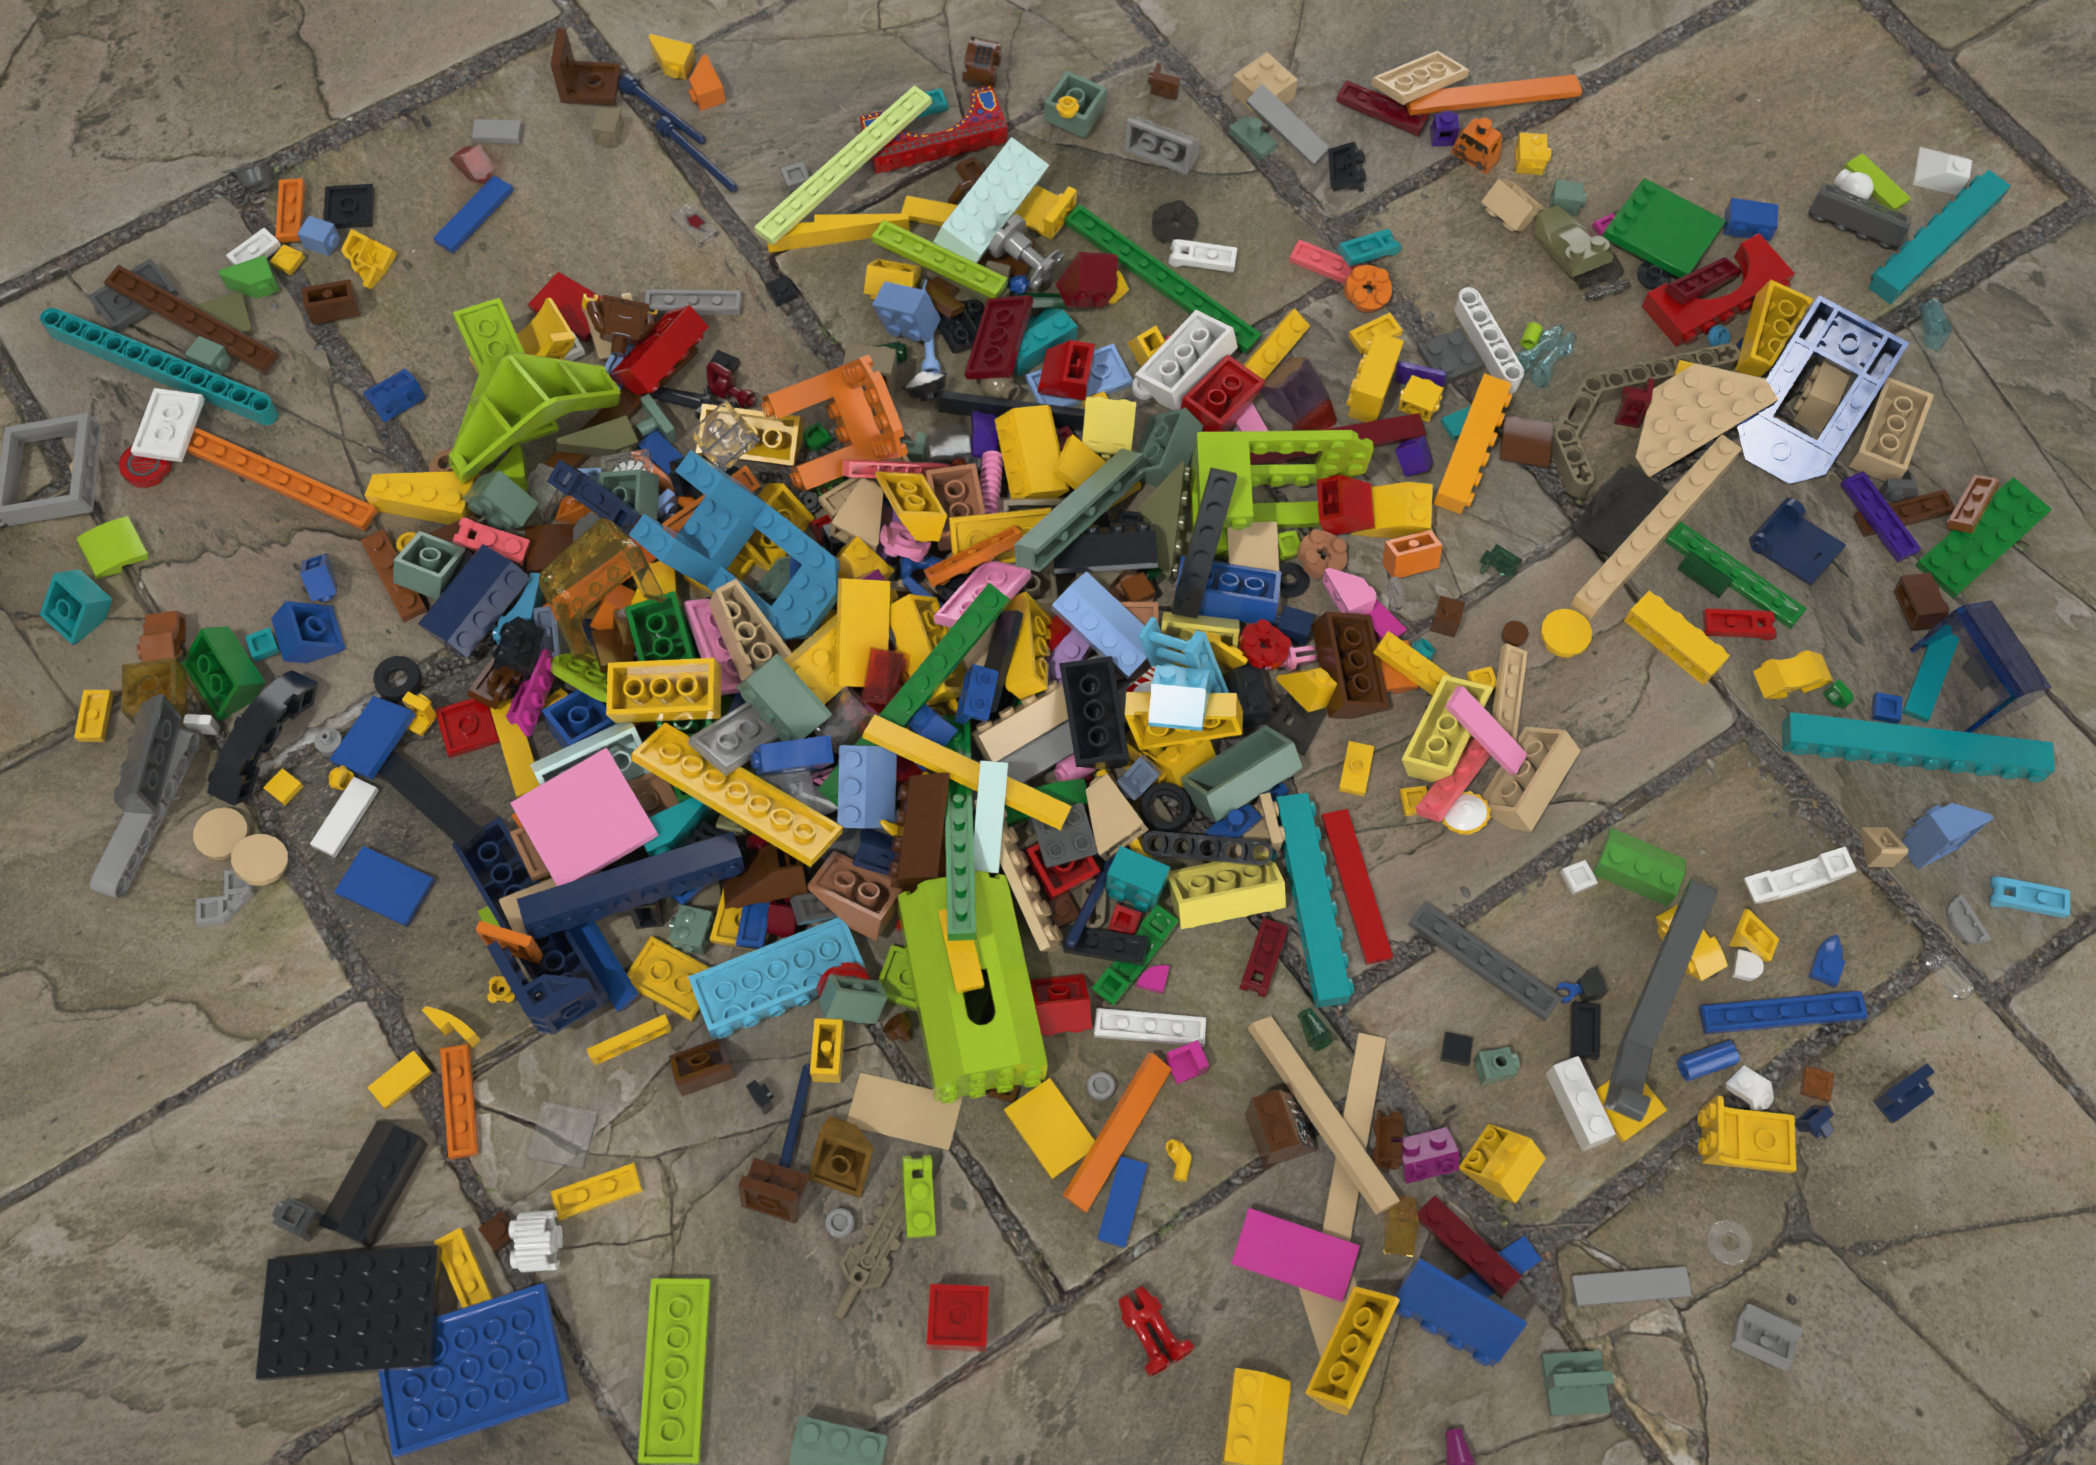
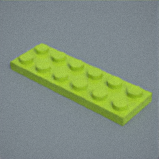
M500 298L453 312V319L478 374L483 362L495 356L510 355L514 352L525 354ZM556 420L522 436L511 447L558 432L559 427Z
M651 1279L638 1464H700L711 1290L710 1279Z

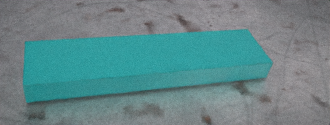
M1939 628L1932 630L1902 709L1903 714L1923 723H1927L1930 720L1960 637Z

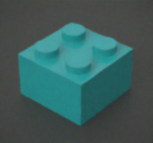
M1120 846L1107 873L1106 893L1113 900L1119 902L1124 900L1133 904L1139 911L1151 912L1159 904L1167 886L1170 866Z

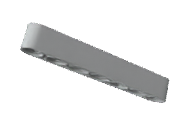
M179 728L157 815L124 813L90 882V889L92 891L117 899L125 895L200 745L199 733Z

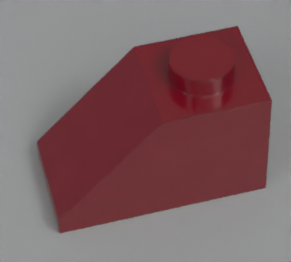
M792 898L777 899L769 903L767 933L776 934L782 938L796 934L800 925L797 924L790 902Z

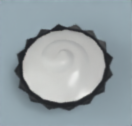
M922 371L907 385H904L902 389L906 390L911 398L920 397L921 401L936 398L939 394L938 390L946 386L947 373Z

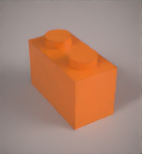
M1432 530L1385 541L1383 566L1393 580L1437 569L1440 565L1442 544Z

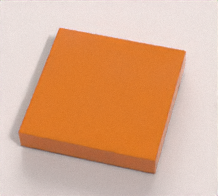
M478 922L475 930L486 946L497 941L502 949L507 946L514 957L536 964L540 963L543 953L532 936L486 922Z

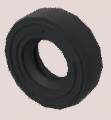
M393 656L386 658L377 666L374 671L373 681L377 692L383 698L392 702H401L407 692L414 695L418 692L422 683V674L420 668L412 659L405 656ZM393 672H406L408 676L407 681L399 687L389 685L388 678Z

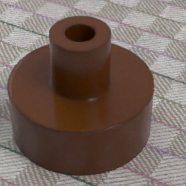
M905 1013L896 1014L886 1023L883 1032L891 1041L901 1038L903 1042H907L912 1037V1034L909 1032L912 1021Z

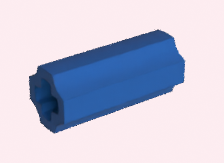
M1728 1040L1679 1057L1677 1067L1682 1078L1688 1082L1734 1066L1740 1062V1057L1735 1044Z

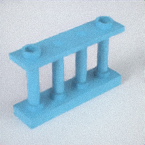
M1151 617L1147 624L1142 627L1138 638L1151 667L1156 665L1181 667L1175 665L1174 662L1194 669L1210 670V693H1229L1206 633L1196 630L1188 641L1162 634L1154 617ZM1168 647L1184 651L1185 654L1169 650Z

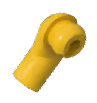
M1170 1139L1165 1145V1150L1176 1164L1173 1179L1186 1182L1192 1156L1181 1141Z

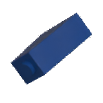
M831 735L760 744L751 753V765L753 769L756 768V775L820 770L834 763Z

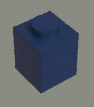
M1285 606L1282 615L1277 613L1274 627L1287 636L1292 644L1303 647L1306 645L1315 614Z

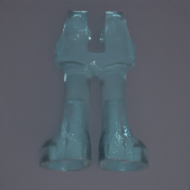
M1561 324L1545 330L1540 336L1541 341L1532 349L1519 351L1515 354L1524 369V373H1526L1545 350L1551 349L1531 370L1530 379L1537 387L1543 388L1551 382V366L1558 358L1566 357L1573 351V345L1576 342L1577 336L1569 332L1562 340H1559V337L1565 330V327Z

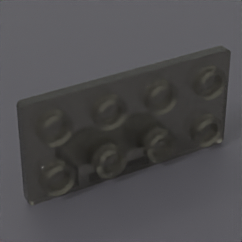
M1629 464L1626 468L1621 466L1592 497L1586 511L1572 524L1571 530L1607 557H1611L1669 492L1632 464Z

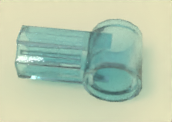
M1930 299L1922 303L1919 308L1925 330L1923 343L1931 350H1939L1946 343L1953 330L1951 322L1946 320L1942 303L1938 299Z

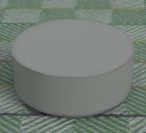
M1097 1072L1089 1078L1087 1092L1093 1100L1104 1102L1113 1096L1115 1082L1109 1074Z
M837 1208L827 1215L825 1226L830 1236L836 1239H844L853 1232L855 1222L848 1210Z

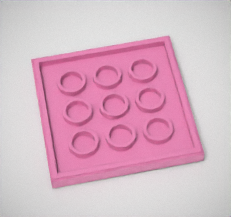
M607 747L510 803L557 886L591 876L659 836Z

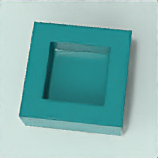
M270 627L245 636L251 656L255 662L280 653L275 635Z

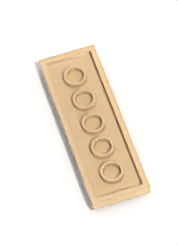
M977 800L973 801L975 808L977 806ZM1004 808L1000 864L1039 950L1054 952L1063 947L1061 940H1063L1062 933L1057 925H1053L1049 917L1052 915L1051 909L1046 900L1042 901L1038 891L1041 890L1039 882L1034 875L1031 876L1027 868L1030 865L1028 858L1023 851H1019L1016 844L1018 836L1015 830L1008 826L1005 820L1007 812Z

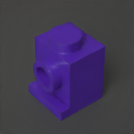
M1444 111L1441 114L1434 115L1432 125L1429 128L1432 147L1455 145L1460 129L1458 113ZM1442 132H1448L1449 137H1439Z

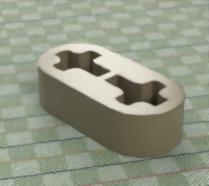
M1090 880L1083 885L1081 909L1096 880ZM1105 887L1094 907L1095 917L1098 920L1095 921V924H1090L1088 919L1085 927L1101 929L1103 927L1106 906Z

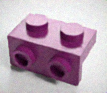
M1447 1127L1393 1140V1142L1403 1143V1164L1401 1165L1403 1167V1179L1406 1184L1459 1170V1150Z

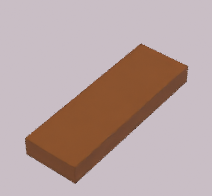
M1973 475L1947 521V529L1973 533L1999 486V479Z

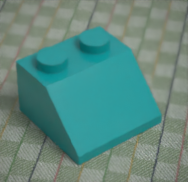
M80 569L53 573L39 615L67 641L75 645L106 619L113 599Z

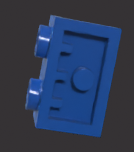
M406 368L363 392L367 401L374 407L383 422L392 419L426 398L417 380Z
M973 664L964 676L954 722L965 725L971 718L984 722L989 719L999 674L998 671Z

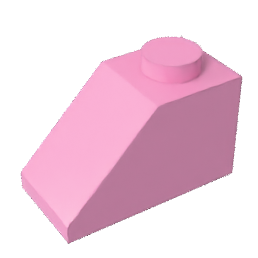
M1332 568L1325 569L1322 583L1339 612L1366 614L1373 611L1377 599L1376 592L1372 586H1368L1364 578Z

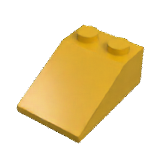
M1402 482L1372 487L1375 528L1351 532V535L1395 539L1430 530L1433 484Z

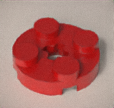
M1260 619L1257 623L1247 625L1238 638V643L1240 642L1241 646L1240 650L1243 652L1242 656L1247 658V662L1256 668L1262 669L1263 666L1271 667L1270 670L1277 669L1283 665L1289 655L1291 640L1267 620ZM1263 643L1267 647L1262 648L1260 644Z

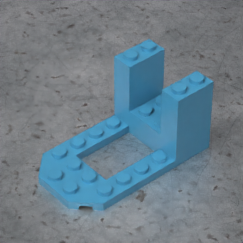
M690 450L675 471L706 495L679 533L643 514L629 535L662 563L701 583L713 593L715 589L737 579L784 643H787V640L796 638L800 640L809 638L837 602L840 560L741 482ZM756 529L802 564L772 606L727 570Z

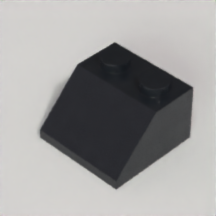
M1248 666L1234 668L1223 674L1222 676L1229 693H1236L1243 710V728L1266 725L1271 711L1261 669Z

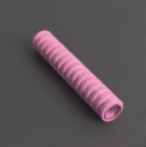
M987 451L982 455L979 483L985 513L989 514L997 513V498H1000L1003 458L1000 452Z

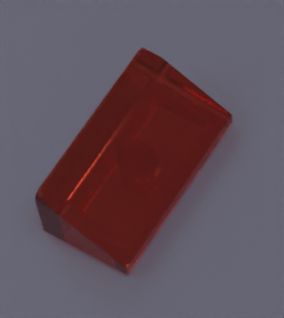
M1329 398L1325 399L1295 422L1292 431H1317L1333 427L1337 423V418L1331 400Z

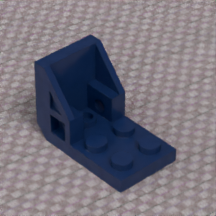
M497 941L486 946L526 1016L538 1032L555 1035L603 1006L588 979L543 974L529 982L507 946L502 949Z

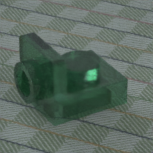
M1496 544L1491 552L1486 550L1481 557L1479 563L1482 566L1479 573L1484 575L1488 568L1492 566L1500 574L1513 578L1519 569L1522 559Z

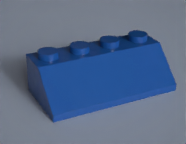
M1181 556L1176 590L1181 576L1184 561L1186 558L1185 556ZM1213 561L1198 615L1236 619L1246 623H1257L1258 620L1264 619L1274 626L1279 600L1281 572Z

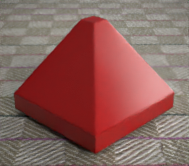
M1118 901L1108 929L1118 933L1135 935L1142 912Z

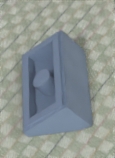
M552 605L533 608L534 624L545 630L538 652V659L541 651L544 649H548L553 657L570 653L565 606Z

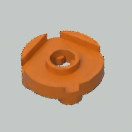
M1372 265L1355 267L1344 283L1346 299L1348 301L1351 300L1356 305L1354 308L1361 312L1373 313L1380 310L1386 305L1392 295V284L1388 272L1383 268ZM1368 284L1373 290L1371 293H1368L1367 289H1363V286Z

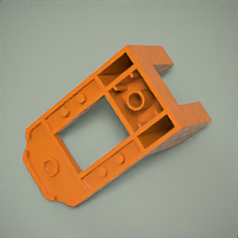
M869 354L841 367L762 397L761 409L766 418L770 417L771 421L827 400L828 405H825L827 414L830 419L835 420L837 425L835 434L840 443L843 442L845 445L842 448L790 468L792 471L789 474L791 483L794 488L798 487L799 491L809 490L843 476V459L883 461L908 454L907 446L905 443L901 444L900 438L904 436L902 424L879 371L873 372L871 366L874 364ZM863 385H865V387H866V390H865V391H863V388H862ZM871 405H873L874 410H875V412H876V415H874V416H873L872 411H871V409H870V406H871Z

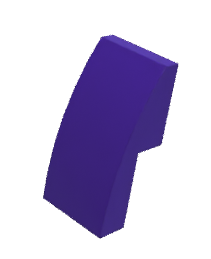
M972 412L970 419L972 428L970 440L972 457L982 459L983 453L997 451L996 415Z

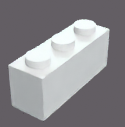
M1579 1056L1553 1065L1546 1073V1076L1581 1151L1583 1152L1608 1142L1616 1133Z

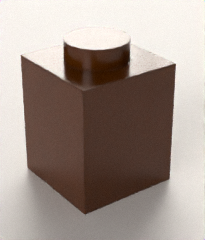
M1440 595L1429 631L1455 637L1461 622L1465 602Z

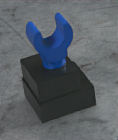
M1598 966L1587 969L1583 977L1579 978L1576 984L1564 982L1558 984L1555 989L1556 991L1564 989L1569 994L1568 997L1562 998L1561 1004L1569 1003L1577 995H1579L1582 1003L1600 1000L1608 992Z

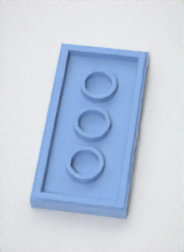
M1114 343L1094 351V362L1086 397L1102 391L1108 395L1132 386L1133 379ZM1042 369L1025 375V380L1037 403L1064 407H1075L1082 404V400L1037 393Z

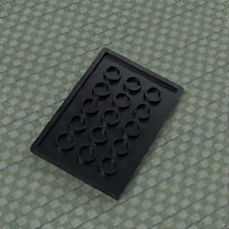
M431 1245L268 1259L256 1380L268 1381L434 1367L442 1247Z

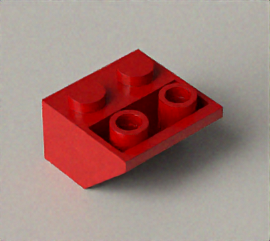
M1069 340L1047 349L1037 393L1086 401L1094 362L1095 344Z
M1344 475L1316 479L1318 515L1323 531L1339 535L1375 528L1371 483Z

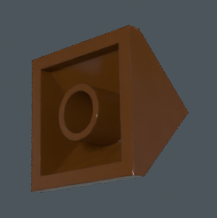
M723 1038L715 1039L669 1056L674 1080L682 1097L736 1078Z

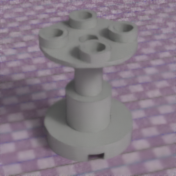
M1015 214L1006 221L1010 225L1005 229L1000 228L989 244L988 248L990 250L988 252L995 258H999L1007 252L1017 261L1023 259L1036 270L1029 283V287L1036 290L1042 282L1047 284L1054 275L1052 270L1055 266L1061 264L1065 254L1060 249H1057L1044 259L1031 248L1033 242L1022 234L1026 221L1020 215Z

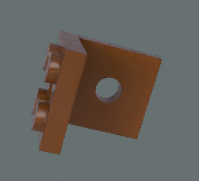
M557 28L550 66L560 101L562 103L616 105L621 75L620 63L575 61L567 30ZM593 81H600L597 85H590Z

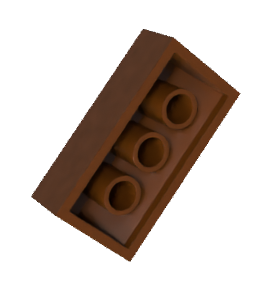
M1326 611L1312 624V631L1319 668L1328 672L1330 677L1337 683L1327 705L1328 717L1354 719L1387 710L1389 704L1380 659L1373 653L1377 644L1371 615Z
M949 773L913 775L904 784L900 785L898 800H901V806L896 812L894 822L898 826L897 835L893 837L891 850L895 851L894 861H891L888 870V877L892 878L891 887L915 891L918 889V884L926 880L938 878Z

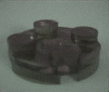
M1176 200L1173 203L1164 204L1153 212L1151 230L1159 242L1164 244L1165 242L1172 243L1175 239L1192 241L1198 228V217L1189 206H1186L1184 201ZM1171 222H1178L1179 227L1175 225L1170 226Z

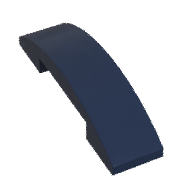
M562 460L558 461L547 480L548 483L562 493L572 496L607 521L608 525L625 537L630 536L629 533L641 517L632 506L618 495Z

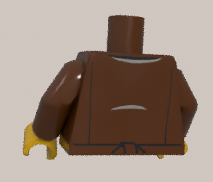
M583 294L582 307L587 310L595 330L600 333V339L612 342L611 354L614 356H625L626 345L635 346L638 341L645 340L654 329L655 316L658 310L648 311L650 304L609 295H603L597 303L598 295L594 294L593 299H589L586 297V294Z

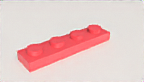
M1469 738L1452 775L1437 780L1416 807L1417 815L1441 822L1491 755L1475 738Z

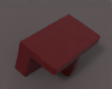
M1648 378L1643 389L1629 386L1624 387L1621 404L1615 415L1614 424L1639 428L1652 401L1654 378Z

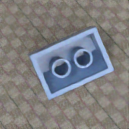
M840 745L837 824L843 828H883L880 824L881 820H886L890 823L895 822L896 753L881 746Z
M1951 803L1943 808L1939 804L1925 813L1926 816L1916 821L1915 826L1905 832L1906 837L1901 842L1908 848L1907 855L1917 870L1961 848L1994 818L1989 813Z

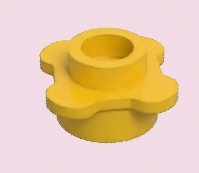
M494 976L489 980L490 993L487 998L491 1003H496L497 1001L511 1003L515 1000V995L504 976ZM500 988H505L503 992H500Z

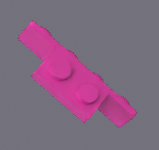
M548 649L541 651L530 680L520 682L506 715L510 724L517 723L526 737L532 736L555 679V675L550 670L554 657Z

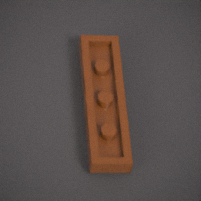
M384 529L360 540L403 622L405 623L427 612L418 592L393 583V561L398 555Z

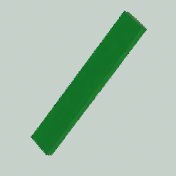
M1681 521L1664 541L1685 557L1690 551H1693L1733 579L1729 585L1731 589L1763 611L1774 612L1775 619L1789 629L1794 626L1807 609Z

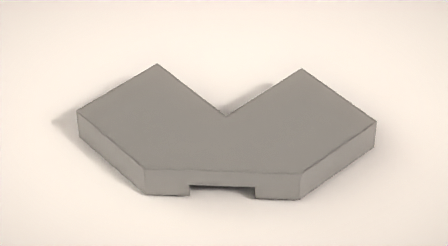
M232 869L224 870L223 896L196 899L195 925L201 928L227 924L254 896V885L247 884L246 881L236 877Z

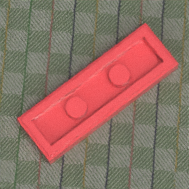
M1300 239L1289 258L1291 263L1343 284L1355 267L1362 266L1357 264L1349 267L1342 256Z

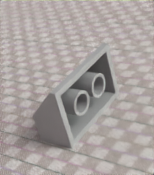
M1138 116L1128 118L1125 152L1180 173L1189 174L1199 155V139Z

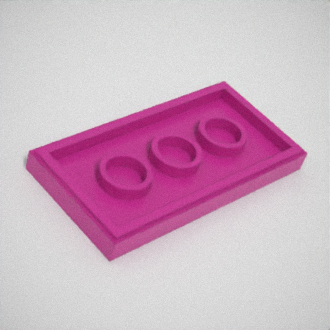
M1248 1208L1231 1264L1343 1302L1360 1245Z

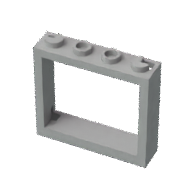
M89 413L5 427L0 460V519L8 526L93 512L102 425ZM77 434L70 495L17 503L24 443Z

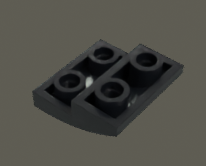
M978 299L959 301L965 305L964 310L952 318H948L937 311L941 318L937 327L952 354L967 351L973 347L984 312V307Z

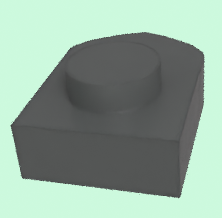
M1908 469L1903 475V479H1886L1878 490L1885 500L1891 502L1913 498L1918 495L1916 479Z

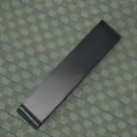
M1151 831L1144 836L1142 841L1143 848L1148 854L1164 858L1266 867L1272 865L1277 857L1275 847L1261 840ZM1156 837H1160L1162 840V847L1158 851H1154L1151 845ZM1186 839L1189 847L1185 853L1181 854L1177 846L1181 840ZM1208 842H1213L1215 851L1212 855L1206 856L1204 846ZM1239 844L1242 848V853L1238 858L1233 859L1230 855V849L1233 845ZM1266 846L1269 855L1264 861H1259L1256 854L1257 850Z

